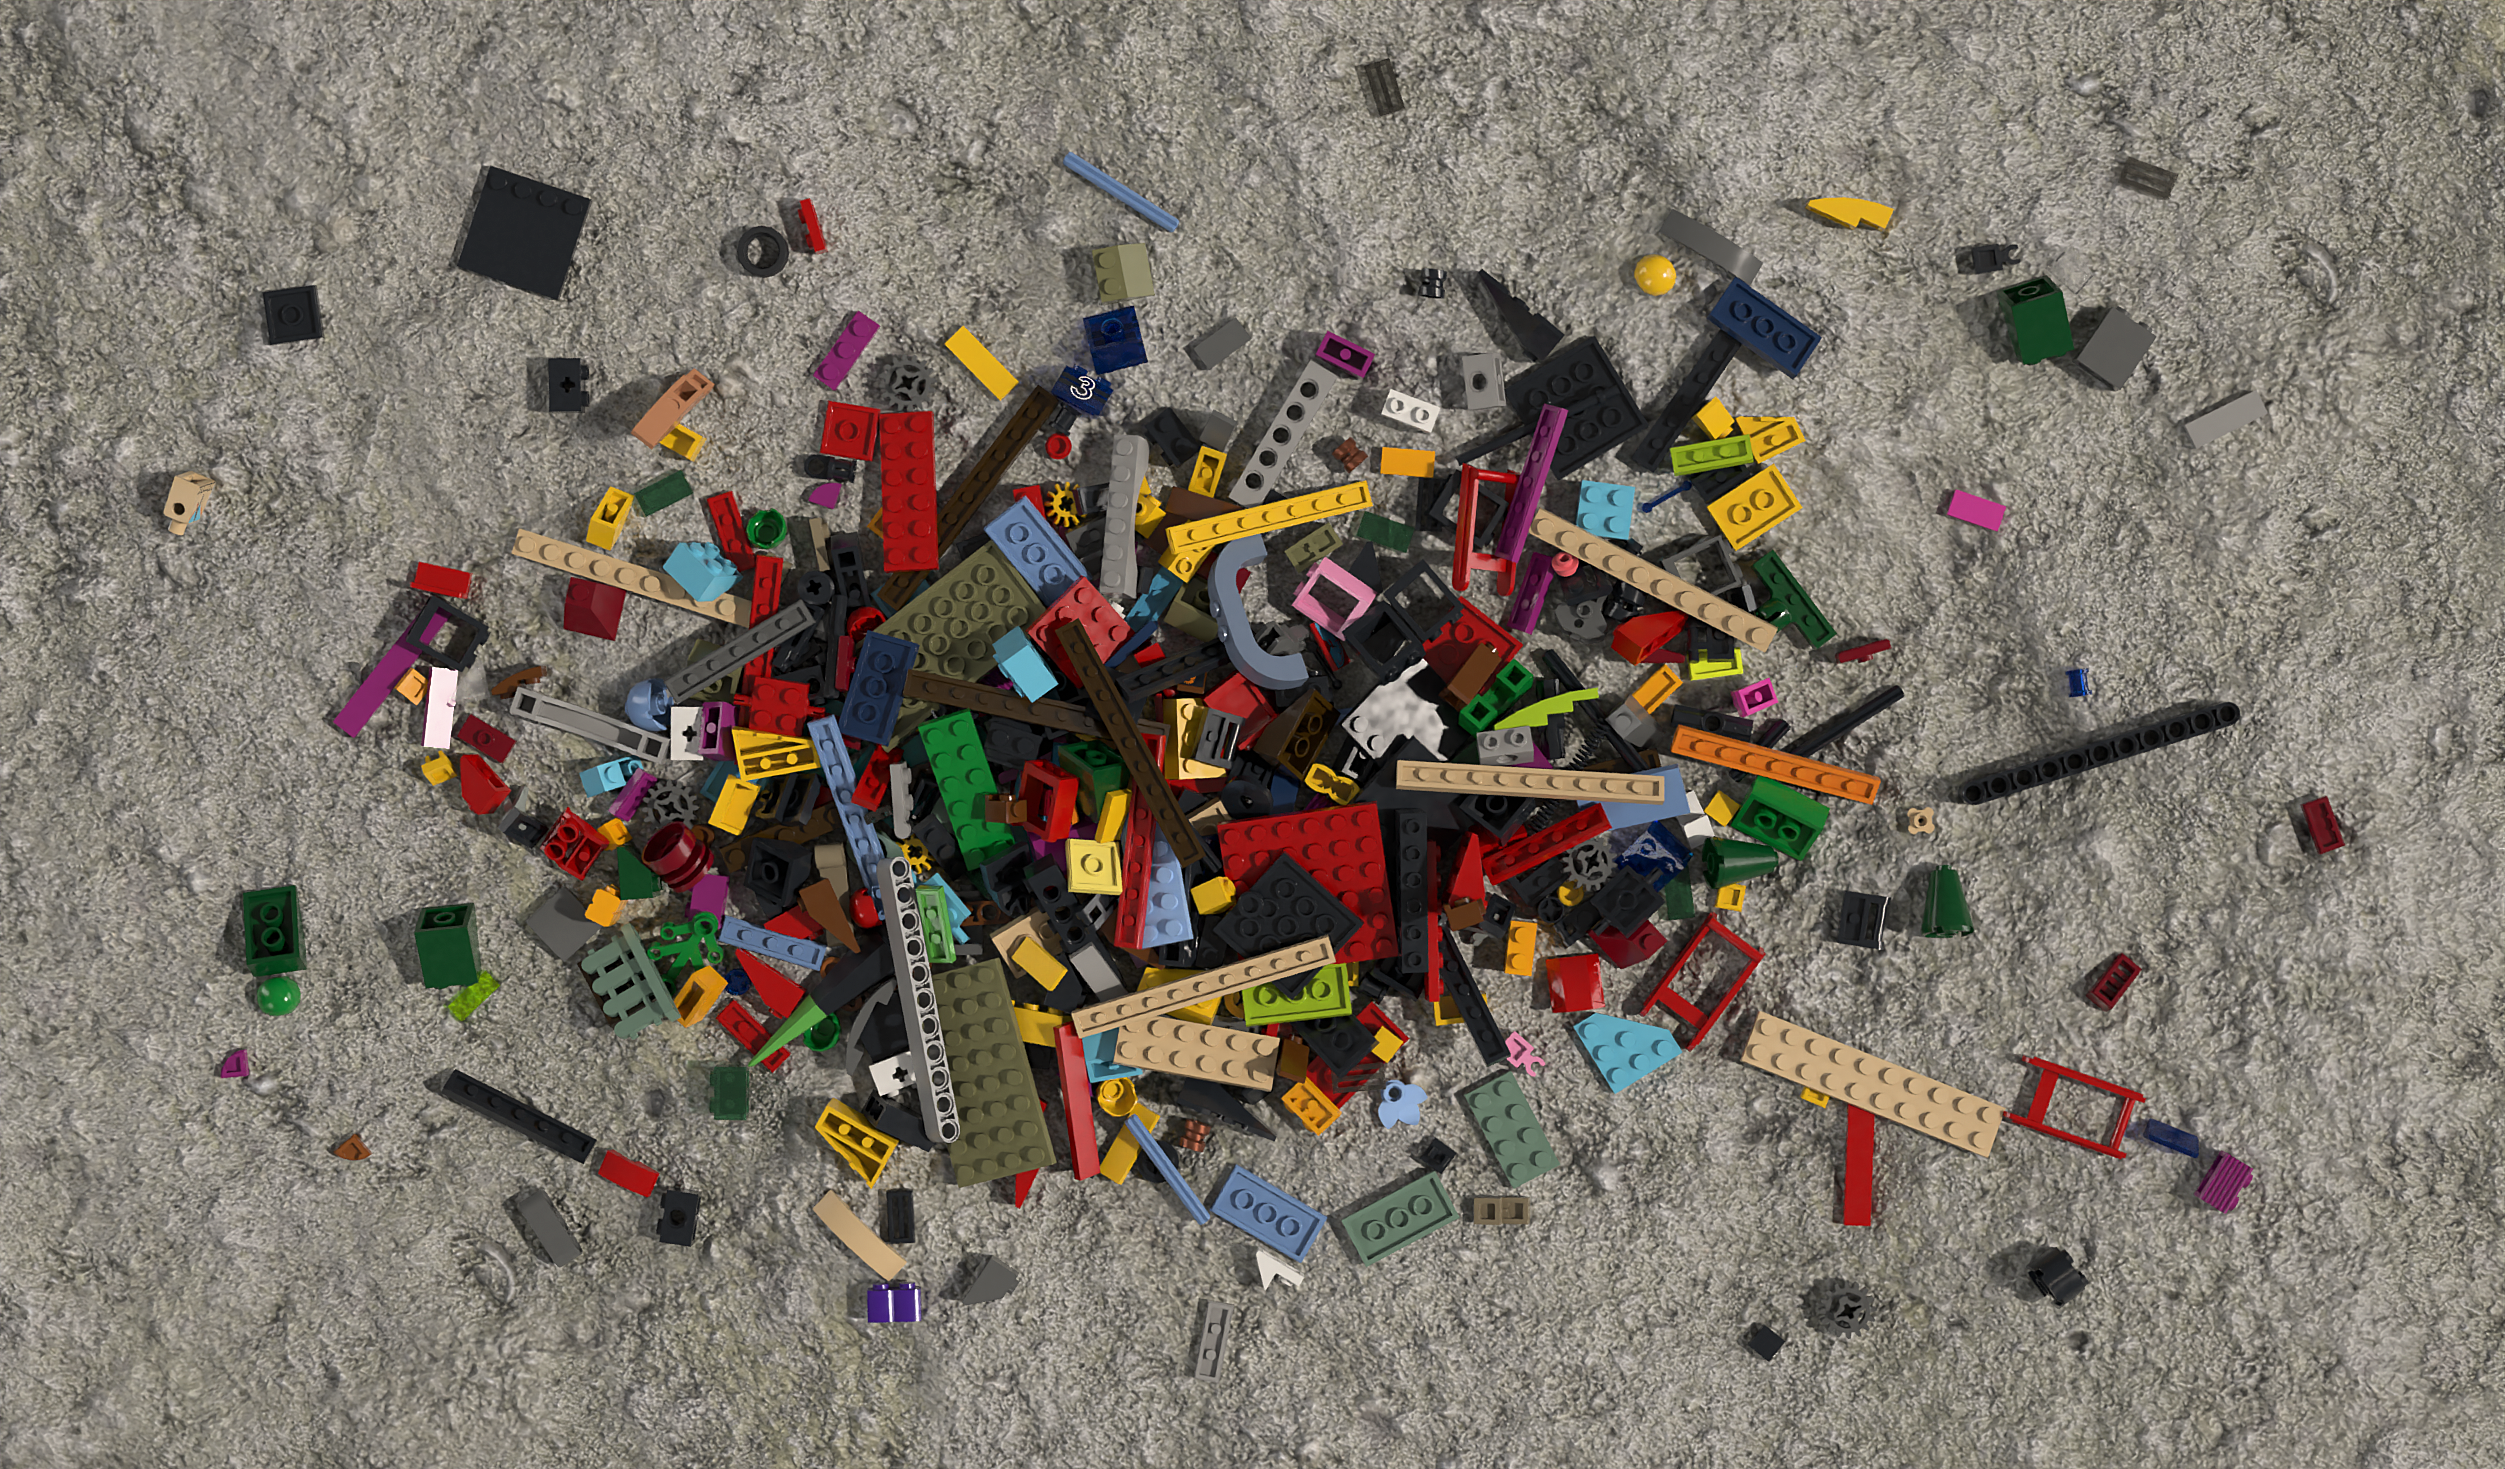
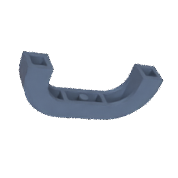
M1257 534L1232 540L1217 556L1208 575L1207 588L1210 599V612L1216 618L1219 639L1221 642H1224L1228 656L1234 666L1242 675L1255 684L1277 690L1300 687L1309 678L1301 653L1279 657L1263 651L1253 637L1237 589V571L1244 567L1260 564L1268 555L1262 536Z

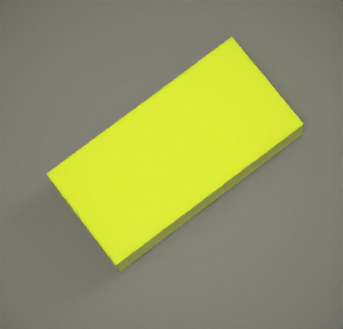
M1740 647L1734 648V662L1707 663V653H1699V663L1691 664L1688 660V654H1686L1690 681L1743 673Z

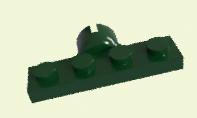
M1773 549L1750 566L1771 595L1769 600L1757 608L1755 612L1756 617L1766 620L1771 616L1773 619L1768 623L1778 627L1776 633L1792 623L1814 651L1837 634Z

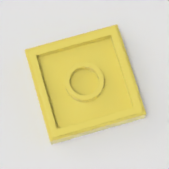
M1066 840L1068 892L1120 895L1122 893L1119 842L1100 844L1095 840Z

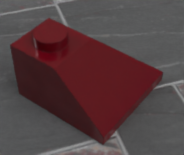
M571 577L565 599L563 629L616 641L627 590Z
M1649 920L1643 923L1628 939L1611 926L1607 927L1599 937L1591 929L1587 932L1621 970L1649 959L1668 941Z

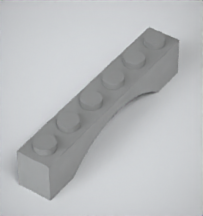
M1114 435L1099 589L1100 593L1110 598H1136L1138 570L1135 555V515L1140 487L1148 469L1150 442L1139 435Z
M526 687L517 688L509 711L534 721L588 737L658 764L666 763L671 748L670 737L640 729L633 724Z

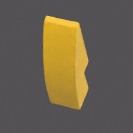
M1846 197L1810 200L1805 206V209L1851 230H1854L1858 223L1861 222L1879 231H1883L1894 210L1876 202Z

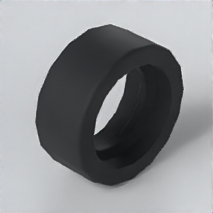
M757 226L752 227L742 235L738 242L737 255L739 262L746 271L754 276L767 278L775 276L783 270L788 262L789 248L788 243L778 231L772 227ZM761 236L773 239L778 245L779 250L775 263L764 268L752 264L747 253L751 241Z

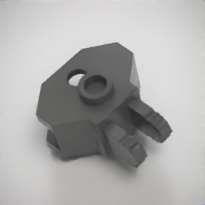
M1588 581L1590 587L1594 586V582ZM1608 595L1598 598L1596 602L1590 600L1569 607L1566 602L1559 603L1555 611V620L1562 634L1585 645L1603 642L1608 633V625L1602 613L1603 605Z
M1273 620L1264 624L1254 636V639L1263 651L1270 655L1281 657L1297 654L1307 648L1309 644L1307 638L1311 631L1309 626L1302 623L1288 628L1286 624L1279 625Z

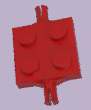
M757 675L755 677L754 691L751 696L737 693L734 696V705L749 706L750 721L748 729L802 737L804 723L808 716L824 718L825 708L810 706L808 699L810 684Z

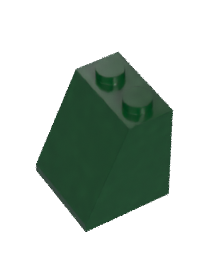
M2047 275L1996 290L2015 355L2023 365H2035L2040 363L2042 359L2061 357L2068 351L2074 350L2063 292Z
M1099 739L1059 746L1060 767L1080 778L1075 801L1077 810L1082 811L1093 822L1098 824L1106 793L1127 789L1131 773L1122 756Z
M464 903L421 908L414 935L425 989L434 988L440 990L448 986L457 985L468 987L479 983L482 968L475 904Z

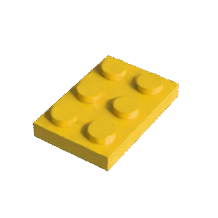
M1773 463L1706 508L1733 550L1737 551L1803 507Z

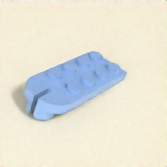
M1129 812L1126 815L1125 823L1121 834L1123 855L1125 851ZM1157 822L1142 949L1193 939L1181 867Z

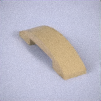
M830 1190L812 1209L855 1254L883 1278L890 1281L907 1261L894 1248L879 1238L849 1209L850 1207L836 1193Z

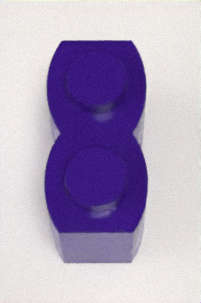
M901 1282L899 1287H889V1283H873V1288H868L867 1290L868 1323L921 1321V1287L915 1286V1282Z

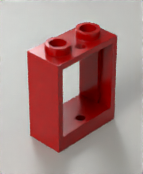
M1046 759L1025 761L1018 799L1027 800V821L1016 823L1022 825L1024 830L1038 834L1046 842H1056L1057 839L1068 838L1080 778ZM1043 783L1053 787L1047 822L1037 817Z

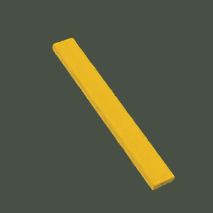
M1361 481L1186 523L1165 530L1171 554L1175 555L1369 508L1373 504L1367 481Z

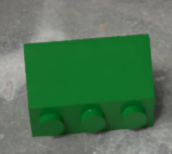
M1757 775L1730 826L1802 861L1822 832L1830 808L1771 778Z

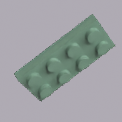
M1511 1070L1464 1094L1513 1189L1560 1165Z
M1433 1170L1342 1218L1341 1221L1365 1266L1368 1267L1460 1217L1437 1173Z

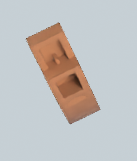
M694 368L687 375L684 374L662 395L632 429L631 434L652 450L680 424L683 417L711 392L715 384Z

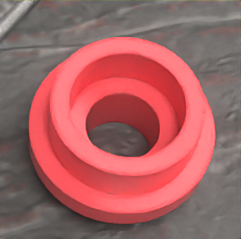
M1565 551L1556 554L1552 559L1554 571L1564 577L1574 574L1579 565L1578 558Z

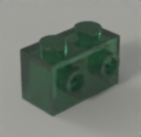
M717 1064L714 1067V1071H710V1087H714V1097H710L709 1110L710 1113H714V1120H747L749 1118L750 1067L748 1065Z

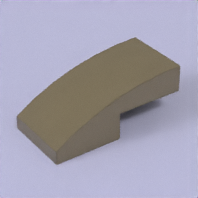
M1474 1197V1224L1528 1225L1530 1224V1197Z

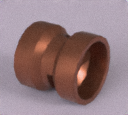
M1349 437L1332 452L1336 460L1342 461L1344 469L1348 473H1351L1368 457L1363 450H1359L1356 447V442L1352 437Z
M1187 1118L1184 1125L1186 1134L1180 1137L1178 1144L1194 1151L1203 1152L1206 1145L1203 1139L1209 1135L1211 1126Z

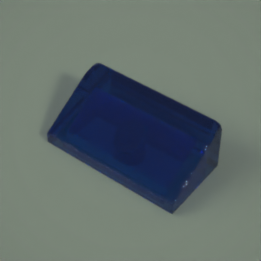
M2152 1118L2148 1120L2143 1133L2144 1138L2190 1157L2198 1158L2199 1139L2197 1136Z

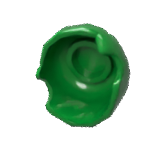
M771 508L765 511L758 510L748 521L746 532L749 541L759 549L767 550L776 548L784 541L787 526L783 515Z
M287 976L269 978L263 981L257 990V1003L260 1010L269 1016L277 1017L292 1013L301 1001V991L297 983Z
M832 1013L804 1031V1045L812 1051L820 1052L833 1048L840 1041L842 1035V1026L839 1018Z

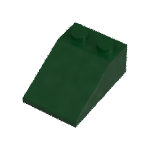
M291 885L243 893L246 965L253 977L307 970L306 945L297 886Z

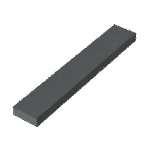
M801 599L663 682L676 704H680L816 622Z

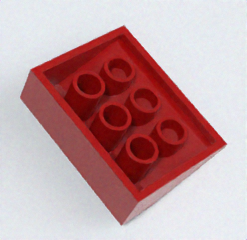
M1466 830L1462 835L1441 896L1442 908L1445 903L1453 907L1455 906L1454 901L1469 896L1470 900L1481 898L1486 910L1488 901L1484 899L1485 887L1478 835Z

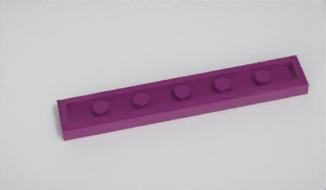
M1544 403L1494 556L1515 563L1519 562L1568 413L1566 409Z
M438 607L420 640L430 644L453 614ZM417 616L334 719L333 723L351 737L356 738L394 690L397 683L424 652L405 640V636Z

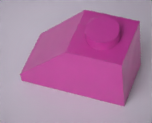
M1770 678L1745 685L1730 692L1739 717H1746L1778 703Z

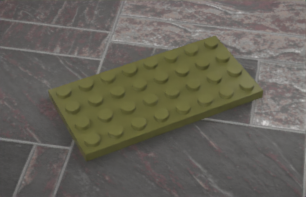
M990 540L873 632L920 645L913 670L978 683L998 668L999 664L993 657L996 651L992 644L1017 626L1021 628L1032 642L1033 640L1025 630L1047 609L993 540ZM865 637L856 644L855 657H857V660L859 659ZM904 697L889 746H882V748L888 753L918 729V724L925 722L926 718L933 716L932 710L938 711L940 709L939 704Z
M1000 958L932 975L931 978L960 1126V1134L957 1140L952 1143H946L958 1187L962 1188L1057 1163Z

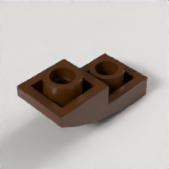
M546 666L534 667L513 674L497 684L491 690L492 695H500V700L514 698L517 688L522 687V680H524L525 685L541 683L540 678L547 677Z

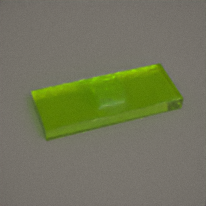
M485 970L480 975L479 983L468 986L447 1007L463 1022L501 985Z

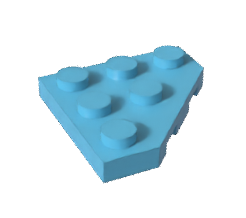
M1598 1012L1592 1013L1573 1025V1028L1614 1094L1682 1053L1672 1034L1666 1028Z

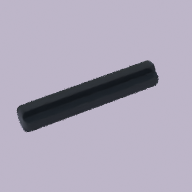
M1779 719L1755 745L1772 749L1790 730V725L1784 719ZM1732 768L1728 775L1735 782H1740L1749 772Z

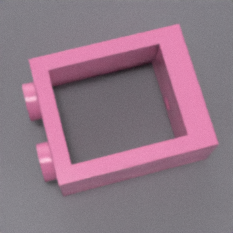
M1324 557L1320 564L1314 562L1306 574L1310 578L1308 582H1300L1293 593L1296 599L1291 606L1342 641H1345L1342 631L1363 616L1377 595V592L1327 557ZM1321 574L1359 600L1346 619L1308 594Z

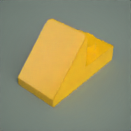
M1201 446L1188 490L1213 498L1227 454Z

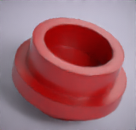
M1055 433L1046 440L1045 449L1051 458L1061 460L1070 454L1072 444L1065 434Z

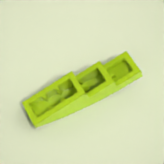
M1598 687L1568 692L1541 700L1512 713L1492 725V731L1524 726L1548 725V714L1573 712L1572 701L1599 698Z

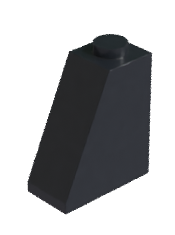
M872 1090L861 1111L866 1119L875 1128L930 1152L932 1146H935L937 1142H932L927 1138L923 1116L888 1098L886 1095L880 1096L878 1091Z

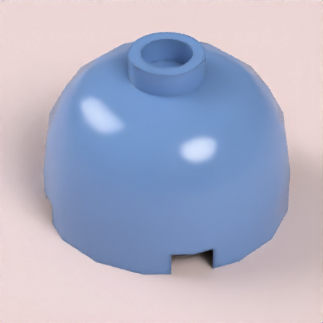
M646 679L631 688L625 703V712L636 727L656 732L668 729L666 726L671 725V707H674L673 697L667 698L665 691L667 687L663 679Z

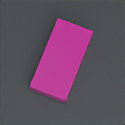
M1955 489L1946 515L1998 532L2006 506Z

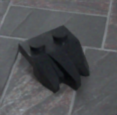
M795 772L772 776L769 778L770 789L760 792L756 800L763 802L764 805L757 811L755 816L787 827L807 826L812 816V809L816 798L820 793L823 777L817 773L799 775Z
M1022 840L979 863L986 890L998 907L1008 916L1013 913L1014 909L1019 914L1026 915L1029 913L1030 899H1038L1035 892L1029 893L1023 882V879L1026 878L1023 868L1031 864L1032 859L1028 843Z

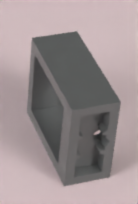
M1721 535L1659 561L1663 570L1681 578L1674 562L1714 545L1730 581L1707 592L1715 596L1742 584L1740 578L1743 577L1741 569L1737 562L1732 563L1729 556L1732 553V549L1726 538L1722 540Z

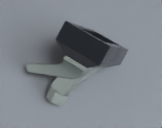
M521 786L514 801L507 796L501 803L506 814L498 828L507 836L533 849L549 828L526 813L525 806L529 788Z
M1493 893L1488 901L1486 914L1483 915L1484 921L1463 928L1474 931L1469 938L1470 943L1477 946L1487 936L1502 939L1517 906Z

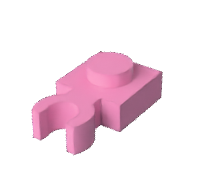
M1513 1030L1506 1038L1505 1043L1511 1053V1057L1507 1058V1060L1516 1068L1521 1063L1525 1064L1527 1073L1535 1077L1536 1073L1531 1070V1064L1539 1062L1544 1066V1060L1539 1056L1530 1055L1534 1047L1516 1031Z

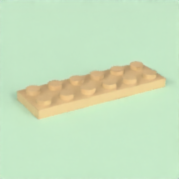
M1154 1016L1119 1027L1113 1064L1271 1092L1280 1038Z

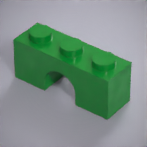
M1513 659L1496 675L1495 682L1482 697L1477 694L1460 711L1458 724L1477 740V733L1487 732L1532 687L1534 675L1516 659Z

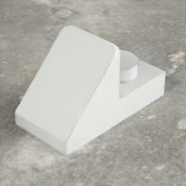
M1694 790L1686 793L1690 813L1676 816L1690 848L1693 849L1704 844L1706 838L1715 835L1708 816L1704 813Z
M1257 1248L1256 1257L1264 1290L1267 1289L1276 1273L1279 1274L1278 1279L1288 1286H1292L1293 1283L1297 1286L1301 1284L1304 1279V1273L1264 1249Z

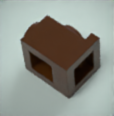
M1009 793L985 795L986 822L1006 824L1026 822L1027 800L1016 799L1015 794Z
M1469 896L1454 901L1455 906L1450 907L1448 903L1443 904L1453 932L1484 921L1482 915L1486 914V910L1481 898L1470 900Z

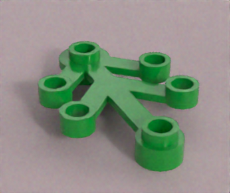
M699 912L694 915L692 921L675 925L672 922H665L662 924L660 935L663 939L672 940L676 935L692 933L689 939L665 945L659 942H652L648 946L647 955L652 960H659L662 956L679 953L667 973L660 975L663 982H670L669 985L665 986L671 996L676 991L677 983L675 979L689 958H691L694 972L706 967L698 946L702 938H704L708 948V961L717 964L723 959V949L717 945L714 935L718 929V919L711 912ZM701 921H707L709 924L703 925ZM671 929L673 930V932L666 933L664 930ZM658 949L660 952L653 953L651 952V950ZM717 952L720 955L718 957H714L711 955V953Z

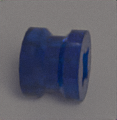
M743 968L733 969L724 977L728 982L725 990L731 995H742L752 986V981Z

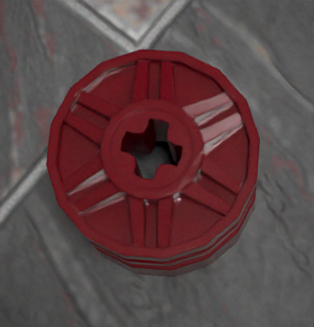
M675 821L665 825L651 837L642 852L641 858L643 863L654 874L659 875L661 880L672 891L680 893L694 887L703 879L713 864L714 854L701 840L696 839L695 834L683 822Z

